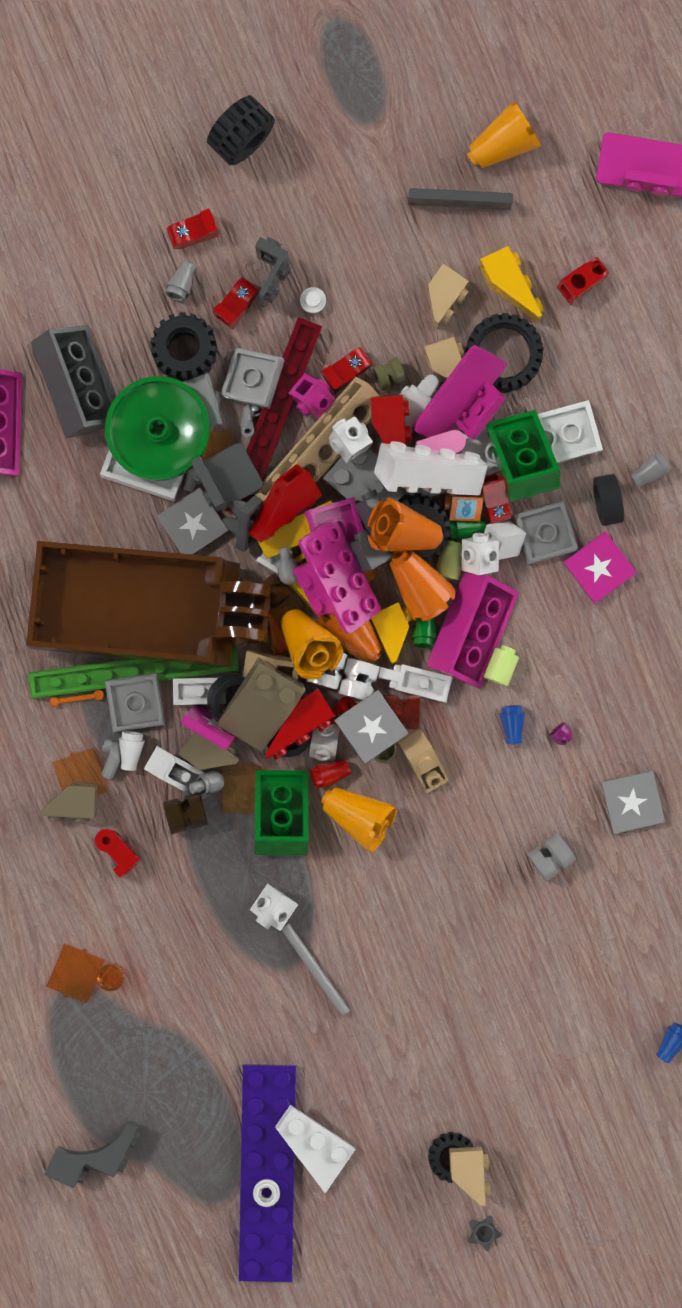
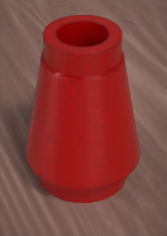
M343 760L316 764L315 768L310 769V774L316 789H326L346 776L351 775L348 762Z

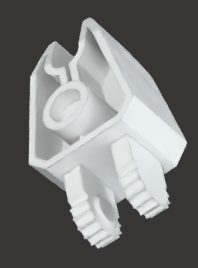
M427 375L417 388L414 385L410 388L406 386L399 394H403L404 400H409L410 416H405V427L410 426L411 433L414 431L412 428L413 423L437 391L436 389L440 382L436 375Z

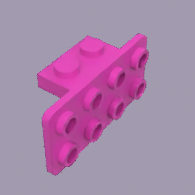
M607 132L602 138L596 181L600 184L627 188L634 192L647 191L658 196L682 197V145Z
M477 345L470 347L413 423V430L429 438L451 430L458 431L460 428L469 438L475 440L506 400L493 386V383L505 369L506 362Z
M335 519L326 521L299 540V547L308 563L299 565L293 569V572L316 616L333 612L343 632L348 634L380 612L381 607Z

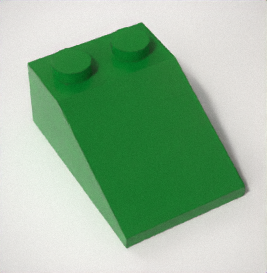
M536 409L487 423L488 436L498 470L505 479L506 493L510 502L560 489V468Z
M255 770L254 855H307L308 771Z

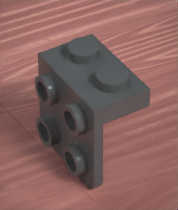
M260 237L255 245L257 258L274 266L259 293L260 305L266 307L268 302L272 304L279 292L277 289L280 280H286L291 267L289 266L288 251L282 249L278 241L270 237L267 240Z
M236 443L205 461L200 456L191 461L194 469L190 470L197 484L202 483L206 492L202 494L209 507L214 505L219 512L228 508L230 501H241L258 492L264 486L241 443Z

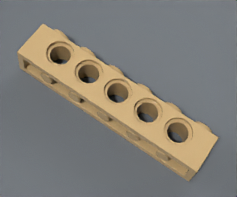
M355 377L263 481V488L254 493V495L263 500L264 503L276 479L296 464L302 468L306 466L305 470L309 472L316 484L322 476L328 473L330 466L337 458L341 456L335 453L330 446L328 438L333 431L332 426L343 418L348 421L354 416L359 422L367 426L372 420L371 397L380 395L369 383Z

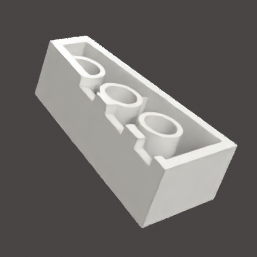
M392 441L390 444L381 443L374 474L385 488L392 492H397V488L402 487L406 488L405 491L417 493L418 488H422L436 494L445 489L450 494L480 495L487 465L480 458V455L473 452H465L462 455L456 454L455 451L442 448L440 451H434L423 445H416L413 448L406 447L403 443Z

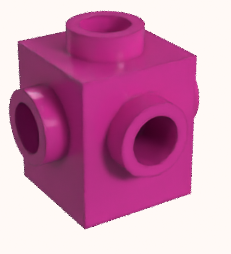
M306 373L289 391V394L298 403L296 408L307 417L311 414L319 419L336 400L329 392L331 387L321 379L316 380Z

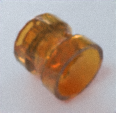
M117 963L106 964L97 974L98 985L106 991L117 990L126 979L125 970Z

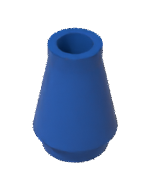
M522 705L502 706V713H499L506 736V743H522L525 717Z
M676 1022L667 1027L660 1048L656 1053L666 1063H670L682 1050V1025Z

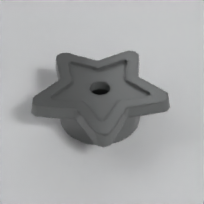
M488 1216L482 1222L470 1220L473 1232L468 1242L479 1243L486 1251H489L491 1242L502 1236L501 1232L493 1228L492 1216ZM483 1230L486 1231V1234H485V1235H482V1234H481V1232H482Z

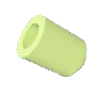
M448 541L447 546H442L440 549L442 553L439 554L435 570L445 579L459 582L462 573V544Z
M504 645L500 649L495 648L484 678L508 687L519 657L515 655L516 650Z

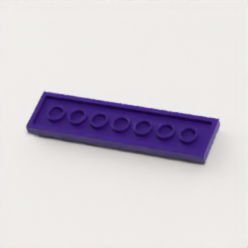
M243 1064L239 1281L292 1282L294 1152L275 1126L290 1105L295 1107L296 1065ZM263 1179L273 1180L280 1189L278 1201L270 1207L259 1205L253 1196L255 1185ZM269 1188L262 1190L264 1197L271 1196L272 1191Z

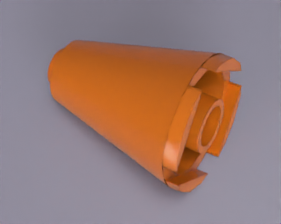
M386 498V501H379L370 514L367 527H371V536H367L371 547L377 551L434 550L442 542L443 533L439 524L395 499Z
M395 551L391 556L392 559L389 564L411 618L414 621H417L416 618L427 621L448 608L446 602L449 598H455L456 590L453 585L414 551Z
M333 612L317 616L319 619L315 621L340 640L343 649L357 660L372 664L381 657L380 651L383 647L370 620L352 633L346 634L343 632Z

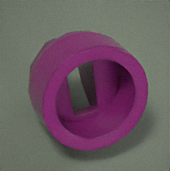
M565 722L556 726L549 735L558 745H566L567 741H571L573 736L570 727Z

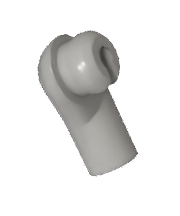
M247 404L243 408L240 426L244 437H251L254 434L253 418H259L260 416L258 406H249Z
M106 739L102 751L109 753L101 775L104 778L113 779L120 764V746L118 741L114 742L111 739Z

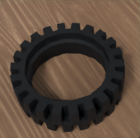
M502 313V315L494 314L489 318L487 317L480 324H477L468 339L466 353L473 345L480 347L484 337L493 330L506 328L521 334L529 346L530 356L528 364L517 375L506 378L498 377L493 383V386L500 393L501 391H506L507 393L512 392V390L521 389L535 377L542 363L543 343H541L540 334L536 332L533 324L530 325L527 319H521L516 314L508 315V313Z

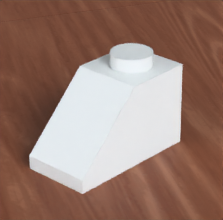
M156 746L144 768L161 780L190 795L192 793L189 790V784L197 782V778L205 774V772Z

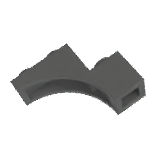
M382 485L384 490L378 493L376 489L367 492L361 496L363 501L355 504L366 529L355 534V540L348 544L362 572L372 570L392 559L390 551H377L371 547L367 536H371V527H367L368 520L373 508L379 501H386V498L398 501L407 492L405 491L406 488L398 487L397 492H392Z
M129 1121L124 1131L114 1141L99 1149L73 1151L59 1146L44 1175L74 1188L77 1182L83 1183L89 1170L85 1165H88L114 1178L118 1171L123 1173L129 1158L125 1157L129 1147L134 1149L141 1135L136 1132L139 1125Z

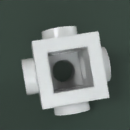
M355 416L348 421L343 418L332 426L333 431L328 438L333 451L340 454L346 464L366 452L373 443L368 435L366 426L359 422Z
M475 533L472 538L462 539V571L477 575L498 571L499 540L489 538V535L486 533Z
M267 883L250 908V911L258 916L255 921L265 928L269 929L273 926L281 931L298 904Z

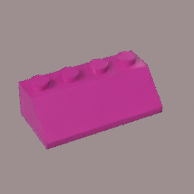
M0 369V476H19L22 373Z
M464 571L455 593V598L450 605L426 666L443 675L451 676L453 679L481 689L485 679L484 674L494 649L498 647L519 592L486 574L477 575Z

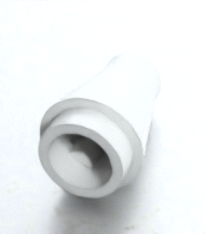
M123 731L122 737H119L121 769L136 770L145 742L142 733Z

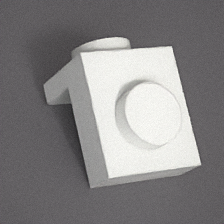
M333 723V725L322 732H319L318 728L315 729L312 733L309 757L316 758L319 761H335L340 728Z

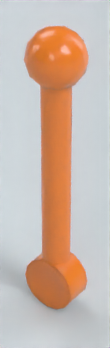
M96 690L93 694L66 698L52 697L49 703L52 707H57L61 703L88 699L100 701L104 698V693L101 690Z

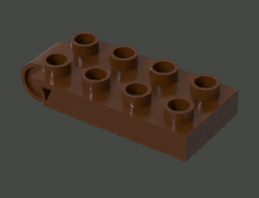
M37 541L26 646L33 650L230 667L233 643L239 647H244L247 644L266 643L271 587L253 583L249 579L239 581L240 563L231 562L222 557Z

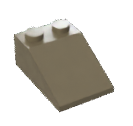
M258 657L217 722V726L262 752L295 708L305 692L304 685Z

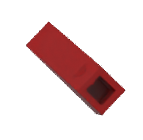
M403 394L372 396V424L384 444L396 441L405 444L407 447L406 442H411L410 426L405 427V416H410L409 400H404Z
M296 464L276 479L248 532L251 537L260 543L270 539L279 528L292 522L297 514L314 505L316 500L322 496L307 470Z
M319 689L298 701L266 752L265 756L267 759L271 757L274 760L279 759L288 753L286 748L291 744L296 743L299 746L311 738L309 733L318 728L319 732H322L333 725L331 719L335 718V715Z

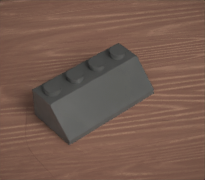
M88 325L49 329L31 341L65 437L84 436L104 429L108 410L115 398Z

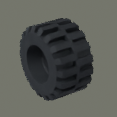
M252 95L243 97L233 103L218 118L209 132L207 144L228 165H236L248 158L265 141L273 128L275 119Z
M179 312L180 316L175 317L172 314L169 315V320L165 321L163 319L159 322L160 327H155L153 331L154 337H151L150 343L152 345V356L161 373L183 382L184 380L203 375L206 371L209 373L212 369V364L216 362L218 350L213 330L210 325L206 324L204 319H198L192 313L190 316H186L185 312ZM182 335L193 336L200 345L198 353L186 361L176 360L169 353L172 341Z
M409 493L404 494V498L399 499V502L441 526L443 539L436 549L413 550L422 559L430 561L433 559L432 555L435 553L437 555L441 554V547H446L448 544L446 538L450 537L451 532L448 529V526H450L449 519L442 507L427 495L422 496L421 493H415V496H411Z

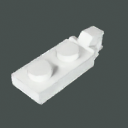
M395 664L394 670L380 667L378 678L391 681L389 687L396 691L444 703L447 702L453 678L403 664L401 666Z

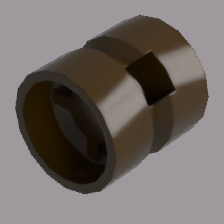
M199 792L185 796L183 801L176 798L163 802L166 819L172 835L186 831L188 826L194 829L208 825Z

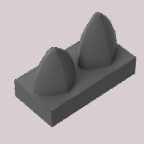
M253 496L248 502L240 500L230 501L228 505L237 518H223L227 528L236 536V548L243 552L257 541L248 533L263 504V500L256 496Z

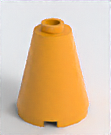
M514 101L469 145L471 151L467 155L474 166L479 164L481 168H485L535 150L542 145L535 133H533L519 106Z
M299 609L288 611L282 617L280 624L295 671L302 678L310 680L323 677L322 673L328 669L330 671L334 670L341 661L344 652L340 640Z
M337 787L332 791L330 789L327 790L321 800V803L324 804L323 810L363 849L369 852H374L386 837L384 832L388 826H392L397 814V808L392 804Z

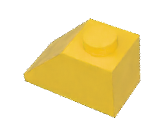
M399 602L381 610L370 619L391 665L395 664L409 629L408 622L412 621L406 606L401 608Z

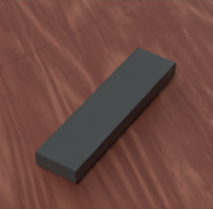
M411 188L409 189L408 205L511 210L513 204V194L502 192Z

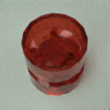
M383 695L405 729L419 730L420 696L405 695L403 699H400L398 695Z

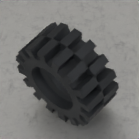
M448 1132V1134L443 1133L439 1135L440 1137L435 1138L432 1146L429 1148L428 1160L432 1172L440 1180H446L447 1183H452L453 1180L450 1174V1167L446 1166L442 1161L443 1152L450 1147H474L467 1137L458 1132Z

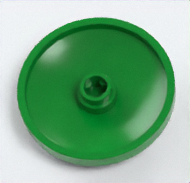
M152 376L131 383L116 396L107 413L105 436L111 454L127 472L148 481H166L187 473L193 468L191 461L199 456L202 458L210 438V419L204 403L191 387L174 378Z

